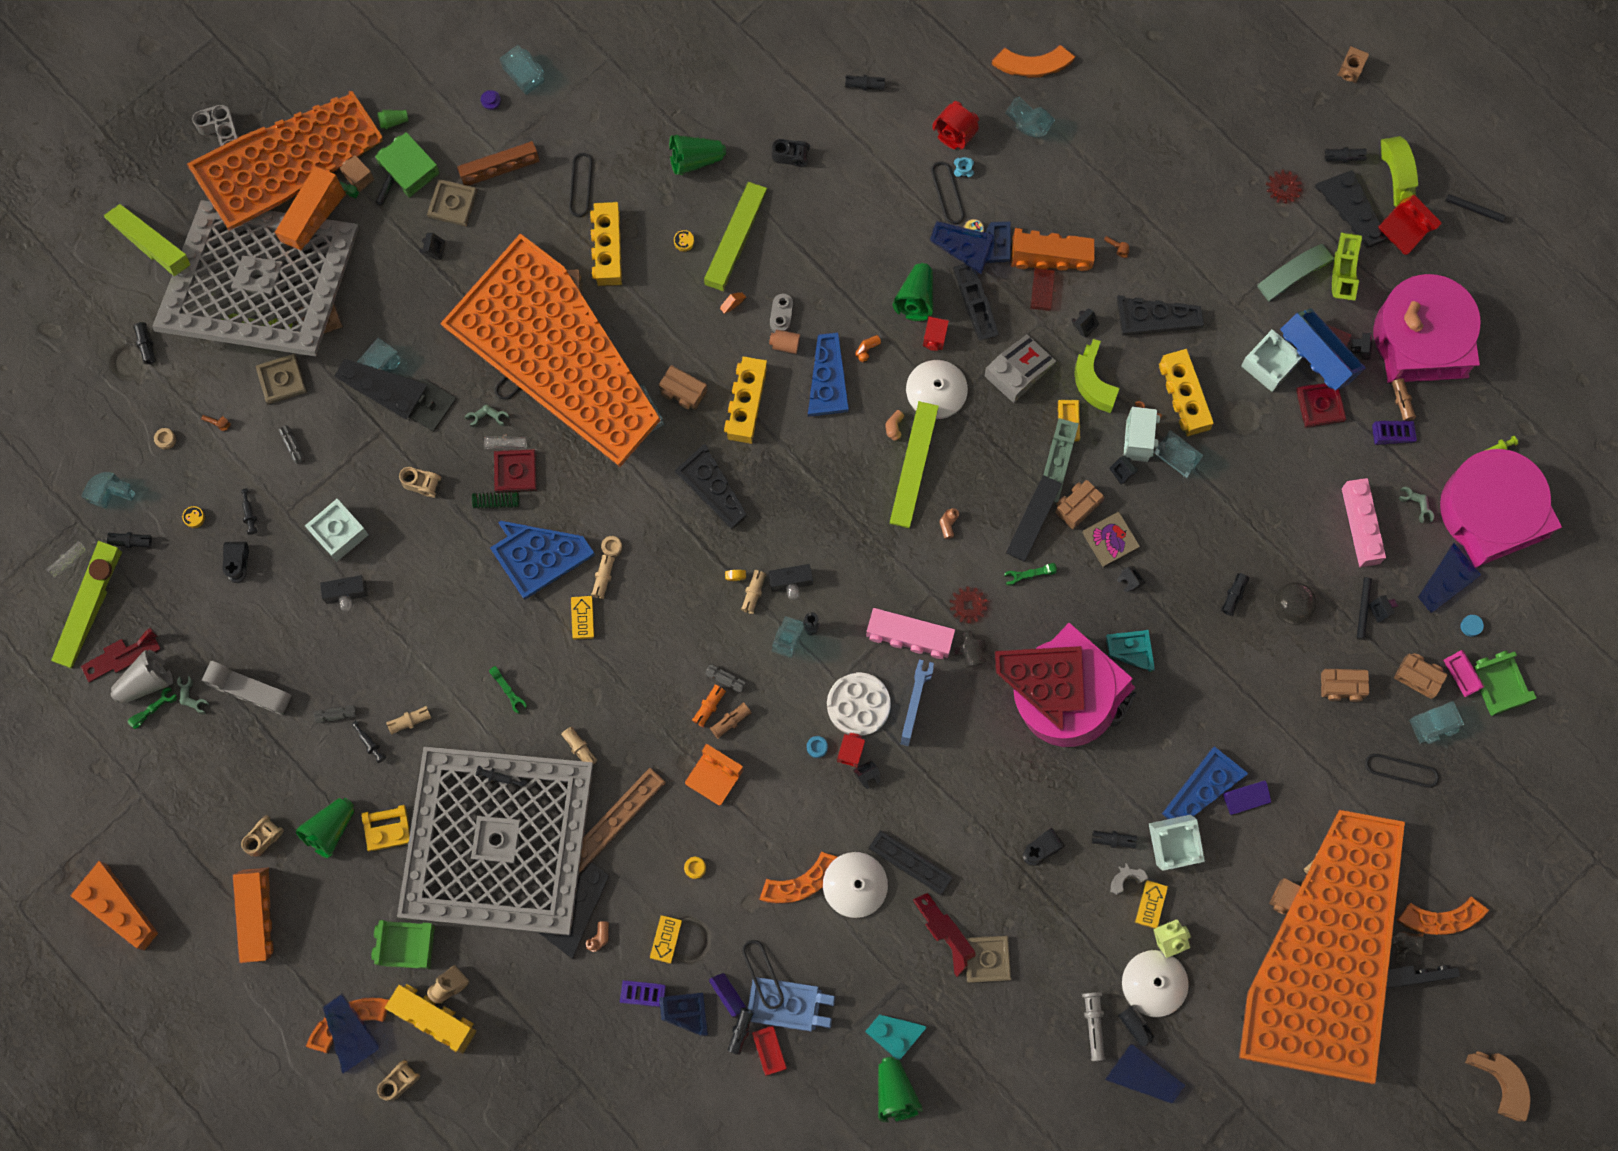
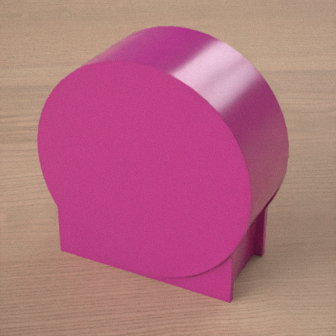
M1423 274L1408 278L1393 289L1377 313L1373 328L1376 348L1385 362L1387 383L1397 379H1404L1405 382L1469 378V372L1474 366L1480 365L1476 343L1480 332V314L1473 297L1463 286L1444 276ZM1412 301L1418 302L1421 305L1417 315L1424 326L1419 332L1411 330L1404 320V316Z
M1490 449L1471 456L1448 479L1441 494L1440 510L1443 522L1452 537L1464 546L1474 568L1549 539L1556 530L1562 528L1551 506V494L1545 476L1531 460L1510 450Z
M1070 623L1052 641L1044 643L1036 649L1082 646L1085 712L1063 713L1064 731H1060L1014 690L1016 706L1028 728L1041 740L1061 747L1084 745L1101 736L1112 723L1118 706L1135 689L1131 682L1133 678Z

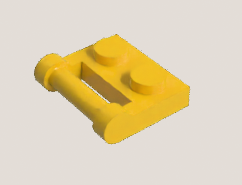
M405 805L381 812L362 813L367 851L370 852L409 843L410 829ZM400 817L399 823L372 828L371 822Z

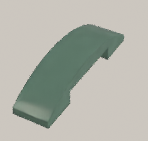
M1322 243L1283 265L1259 283L1257 287L1270 302L1315 270L1318 271L1334 261V258Z
M1059 418L1044 475L1063 485L1079 423ZM1062 486L1054 500L1056 503L1059 501Z

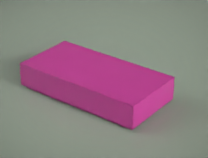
M1464 650L1443 660L1464 697L1485 687Z

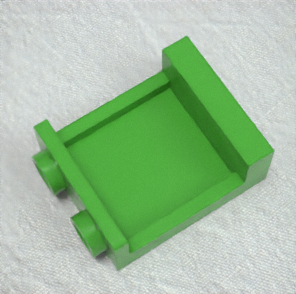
M407 132L396 137L392 144L387 148H382L378 155L375 156L378 164L384 167L396 180L409 198L440 174L434 161Z
M1503 651L1496 654L1495 659L1489 660L1486 657L1476 661L1477 665L1474 666L1485 686L1480 689V692L1491 716L1528 704L1536 699L1534 691H1528L1515 662L1516 652L1508 653V651Z
M379 920V925H376L374 930V938H377L376 947L372 949L374 964L387 967L430 969L435 925L432 923L416 924Z

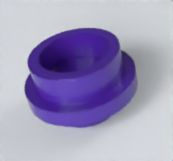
M488 90L482 94L481 104L484 108L494 110L500 105V95L496 91Z

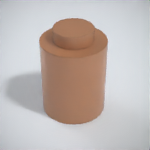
M776 329L775 333H771L769 345H773V350L797 354L801 334Z

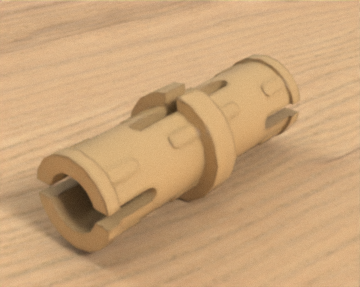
M602 555L599 570L595 573L596 581L591 593L593 597L598 598L600 596V599L605 597L607 584L612 578L610 574L615 561L614 557L608 556L606 558L607 555Z
M754 570L751 583L746 588L747 594L741 610L746 613L749 611V614H754L758 597L762 595L761 589L767 575L762 571L759 573L758 570Z
M424 706L411 713L405 712L404 716L386 723L391 735L408 727L410 729L414 728L413 725L431 719L427 706Z
M573 727L566 729L561 734L572 748L573 754H576L581 761L592 762L593 764L598 761L588 749L586 741H582Z

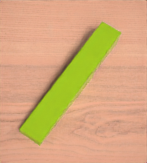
M751 182L747 183L704 278L706 286L724 292L736 260L741 255L767 188Z
M121 204L104 215L106 220L150 259H155L174 277L191 265L184 252Z
M918 401L889 524L910 529L936 421L938 405Z
M98 541L51 659L52 662L72 669L107 594L105 589L111 578L110 576L103 581L92 578L89 574V566L94 560L103 559L111 564L113 573L122 554V551L117 547Z

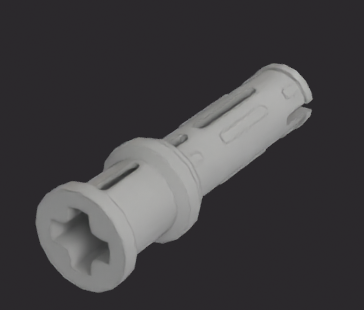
M1102 992L1082 994V997L1085 998L1086 1006L1084 1016L1088 1018L1091 1061L1106 1060L1101 1017L1104 1015V1011H1101L1100 1002Z

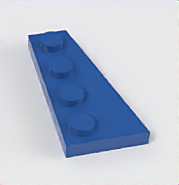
M838 333L818 335L808 417L848 412Z
M1214 746L1162 814L1168 819L1186 815L1195 816L1248 773Z

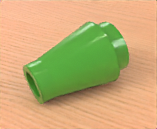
M382 110V112H378L381 128L389 129L408 122L406 110Z

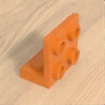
M706 744L702 750V757L685 781V785L718 806H721L742 774L743 766Z

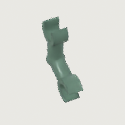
M484 405L475 413H467L465 419L468 420L471 417H475V421L470 424L471 427H475L478 425L479 420L488 414L495 418L500 426H504V423L499 421V418L501 416L509 418V416L504 411L499 412L490 405Z
M1402 487L1401 491L1407 492L1408 497L1400 496L1398 499L1402 502L1408 500L1419 502L1421 507L1420 522L1424 521V514H1427L1430 517V522H1432L1434 513L1429 509L1428 496L1414 493L1409 487Z
M188 676V683L186 685H182V679L178 677L177 684L181 687L180 704L195 708L200 714H206L204 711L199 710L201 704L210 705L206 700L200 699L197 701L189 698V688L193 684L191 677Z

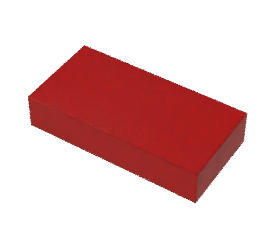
M771 1026L753 1032L765 1076L786 1070L774 1027Z

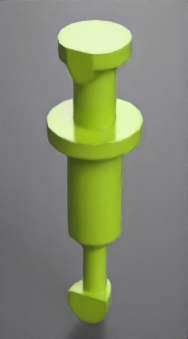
M1511 436L1510 440L1504 442L1501 439L1497 445L1486 450H1508L1507 447L1517 446L1519 442L1516 436Z

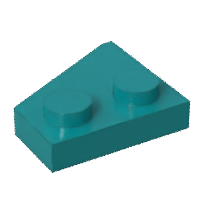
M1149 630L1106 635L1110 658L1150 672L1155 670Z
M879 1015L865 1033L895 1057V1059L900 1060L926 1027Z

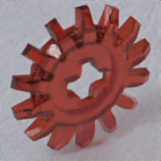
M1281 170V175L1275 171V178L1269 176L1268 178L1271 182H1266V185L1271 187L1266 191L1273 192L1270 198L1278 196L1276 202L1283 198L1284 204L1287 203V198L1294 202L1295 200L1292 196L1298 198L1300 195L1296 192L1302 191V188L1297 187L1302 184L1301 181H1295L1298 176H1290L1291 171L1288 172V175L1284 173V170ZM1281 183L1289 186L1286 192L1278 188L1281 186Z
M966 586V592L959 588L960 595H957L955 592L952 594L956 600L950 599V603L955 604L954 607H950V610L957 611L953 615L954 618L961 615L960 622L965 617L967 618V623L970 624V618L973 617L977 622V615L984 616L980 611L987 610V607L982 606L987 600L980 599L984 594L981 592L977 595V588L970 592L969 586ZM971 600L974 608L965 610L963 602Z

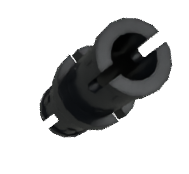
M846 75L845 88H861L864 91L867 89L884 90V77Z
M1343 147V149H1325L1326 155H1324L1325 162L1343 161V163H1348V161H1366L1367 149H1349L1348 147Z
M145 322L134 324L133 328L137 337L136 345L140 349L143 364L155 363L156 358L152 348L153 340L149 337L147 324Z
M108 532L107 544L126 546L129 549L132 547L151 548L152 535L132 534L133 532H127L126 534Z
M1237 573L1232 587L1227 591V598L1221 608V612L1224 614L1234 615L1239 601L1244 597V589L1250 580L1247 575Z
M811 612V615L807 613L803 621L805 632L810 636L812 633L815 635L820 626L818 616Z
M1093 830L1092 836L1101 837V839L1092 838V844L1111 845V848H1116V846L1136 848L1135 842L1128 841H1137V835L1118 834L1117 831L1109 833Z
M743 1007L740 1009L737 1023L732 1028L733 1035L728 1047L729 1052L737 1055L741 1054L745 1038L750 1033L748 1029L754 1011Z

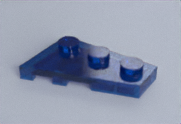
M936 221L930 237L931 243L982 274L994 240L993 234Z
M1453 543L1418 598L1432 613L1480 577L1481 574L1456 544Z
M343 993L323 1006L328 1028L334 1041V1048L340 1061V1068L342 1074H344L377 1051L380 1045Z
M1132 1044L1128 1046L1104 1079L1170 1104L1175 1101L1185 1087L1183 1083Z

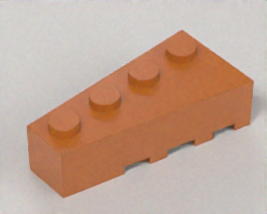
M314 166L275 231L280 242L302 250L346 195L336 174Z
M1015 228L1012 240L1011 267L1018 269L1036 267L1039 270H1046L1048 268L1067 270L1071 268L1079 271L1092 269L1094 264L1093 238L1069 235L1065 239L1056 233L1042 236L1040 231L1032 230L1030 234L1022 233V229Z
M98 861L70 895L137 949L145 951L158 934L145 914L136 905L134 899L127 893L122 883L113 874L108 864Z
M269 868L241 870L233 874L239 962L266 961L271 957L274 950L273 942L270 940L272 923L270 919Z

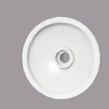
M930 360L917 366L911 372L906 386L908 401L915 411L917 410L918 401L939 406L936 419L947 418L957 413L964 405L968 392L967 381L960 369L943 360ZM939 382L941 386L936 387L934 383Z
M850 852L837 857L828 866L823 879V891L829 905L839 914L850 918L865 917L875 912L884 902L888 890L887 876L881 864L870 855L860 852ZM856 880L861 882L860 888L854 886Z
M1150 950L1138 954L1127 964L1122 977V988L1128 1003L1131 1006L1134 1004L1139 1013L1150 1017H1162L1176 1011L1184 1002L1188 992V977L1184 967L1174 956L1166 958L1162 951ZM1155 978L1160 979V981H1161V985H1160V986H1155V984H1154V979H1155Z

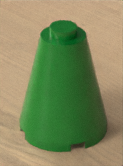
M672 135L670 137L669 150H672L670 161L674 174L683 175L722 161L723 156H726V147L720 140Z
M926 263L916 264L893 301L895 312L899 315L900 313L905 314L908 320L924 321L933 313V269Z
M347 798L336 799L296 829L297 836L308 847L311 845L315 848L314 852L328 859L335 850L355 812L353 809L354 804Z
M895 1057L882 1059V1063L878 1065L879 1121L889 1122L888 1118H895L896 1122L917 1116L918 1111L922 1112L923 1108L900 1060L895 1059Z

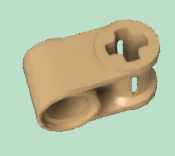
M405 467L399 473L400 481L405 489L427 497L434 498L436 496L435 489L442 478L438 474L412 467ZM409 475L415 476L412 482H406L405 478Z
M268 815L259 820L242 840V849L252 857H258L263 854L284 831L281 827L278 828ZM252 841H258L257 848L249 850V844Z
M454 965L436 979V983L427 991L428 997L435 1003H442L451 996L461 992L470 981Z
M405 1059L378 1085V1095L383 1100L394 1101L405 1090L410 1088L421 1075L419 1073L416 1074L407 1065L408 1061ZM391 1084L394 1086V1093L386 1097L384 1095V1088Z

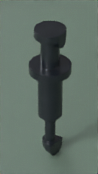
M244 488L241 490L244 498L242 503L245 515L243 523L248 524L247 534L254 535L258 532L254 526L257 517L253 515L251 502L247 499L248 489Z
M355 720L352 726L359 732V738L368 748L367 753L374 754L377 758V763L383 762L386 756L378 750L380 748L379 743H374L369 735L360 729L358 722Z
M478 766L475 776L489 777L488 782L495 780L508 785L513 783L520 787H525L527 784L525 780L519 782L513 780L511 776L495 772V768L488 771L483 769L482 766Z

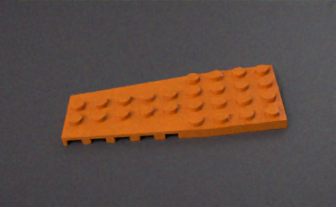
M350 91L349 95L338 99L335 97L325 105L320 106L318 104L313 106L312 110L303 114L301 112L296 113L293 118L286 121L283 119L275 122L274 126L269 128L262 127L187 163L188 168L229 231L297 195L314 166L332 173L339 169L347 159H351L355 155L358 157L383 141L382 135L353 91Z

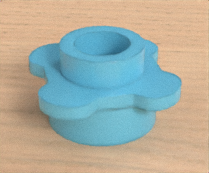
M966 157L955 159L956 170L954 175L956 177H972L974 174L972 170L974 161Z

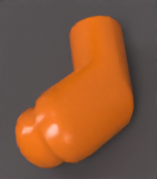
M875 335L862 341L856 351V358H859L860 362L868 360L869 354L867 352L870 348L881 344L880 337Z

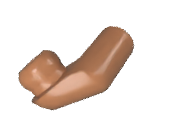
M1412 301L1404 316V320L1411 330L1419 332L1424 326L1417 315L1421 305L1418 302Z
M896 410L885 424L887 436L891 437L894 441L901 437V432L898 431V424L905 417L899 410Z
M955 508L948 509L940 519L944 539L954 537L952 525L959 517V511Z
M598 922V934L586 941V948L593 952L599 951L607 944L609 922Z

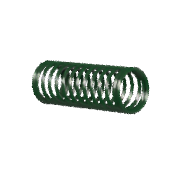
M518 491L512 492L513 501L511 505V493L509 492V504H507V492H505V506L503 503V492H501V506L499 492L497 493V505L496 493L494 492V506L492 504V493H490V506L488 492L486 493V506L485 493L483 492V506L481 505V493H479V507L477 493H472V508L479 509L481 507L483 509L488 507L490 509L491 506L492 508H502V506L504 508L506 506L507 508H512L513 506L518 508L519 493Z

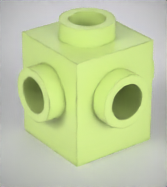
M1177 919L1153 929L1157 945L1166 958L1190 948L1188 941L1191 938L1187 927H1182Z

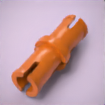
M714 685L706 700L703 699L701 708L692 719L697 724L702 717L699 722L701 727H704L712 712L717 710V704L726 693L721 688L716 695L720 687L718 685Z

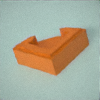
M742 292L730 294L720 309L725 314L742 303L746 296Z

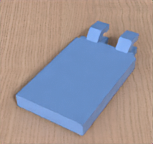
M923 660L918 662L901 745L909 746L923 684L930 681L933 674L934 663L932 662L929 663L928 671L926 672L922 671Z
M756 977L766 1003L770 1006L778 1005L781 997L774 980ZM754 980L752 981L748 1009L754 1011L751 1022L810 1032L816 1030V1026L831 1028L832 1019L818 1016L819 1004L834 1006L835 996L821 994L822 990H818L819 987L778 981L784 996V1002L781 1007L772 1010L764 1006Z

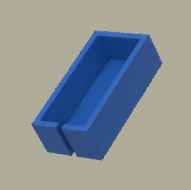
M1312 308L1296 313L1280 329L1285 340L1293 343L1297 348L1298 354L1311 363V368L1323 376L1324 382L1331 389L1338 390L1349 385L1366 369Z

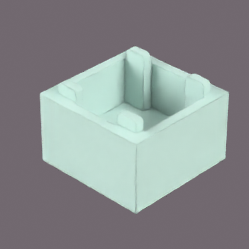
M1271 330L1247 355L1241 367L1273 392L1299 364L1302 357L1292 345L1275 331Z
M1131 408L1126 420L1123 456L1125 455L1127 458H1131V460L1148 462L1149 458L1153 457L1154 448L1158 446V440L1155 439L1156 423L1160 422V415H1157L1156 409Z
M338 499L333 501L305 525L308 531L336 562L368 536L362 525Z
M1192 815L1149 823L1156 865L1162 871L1205 862L1197 819Z

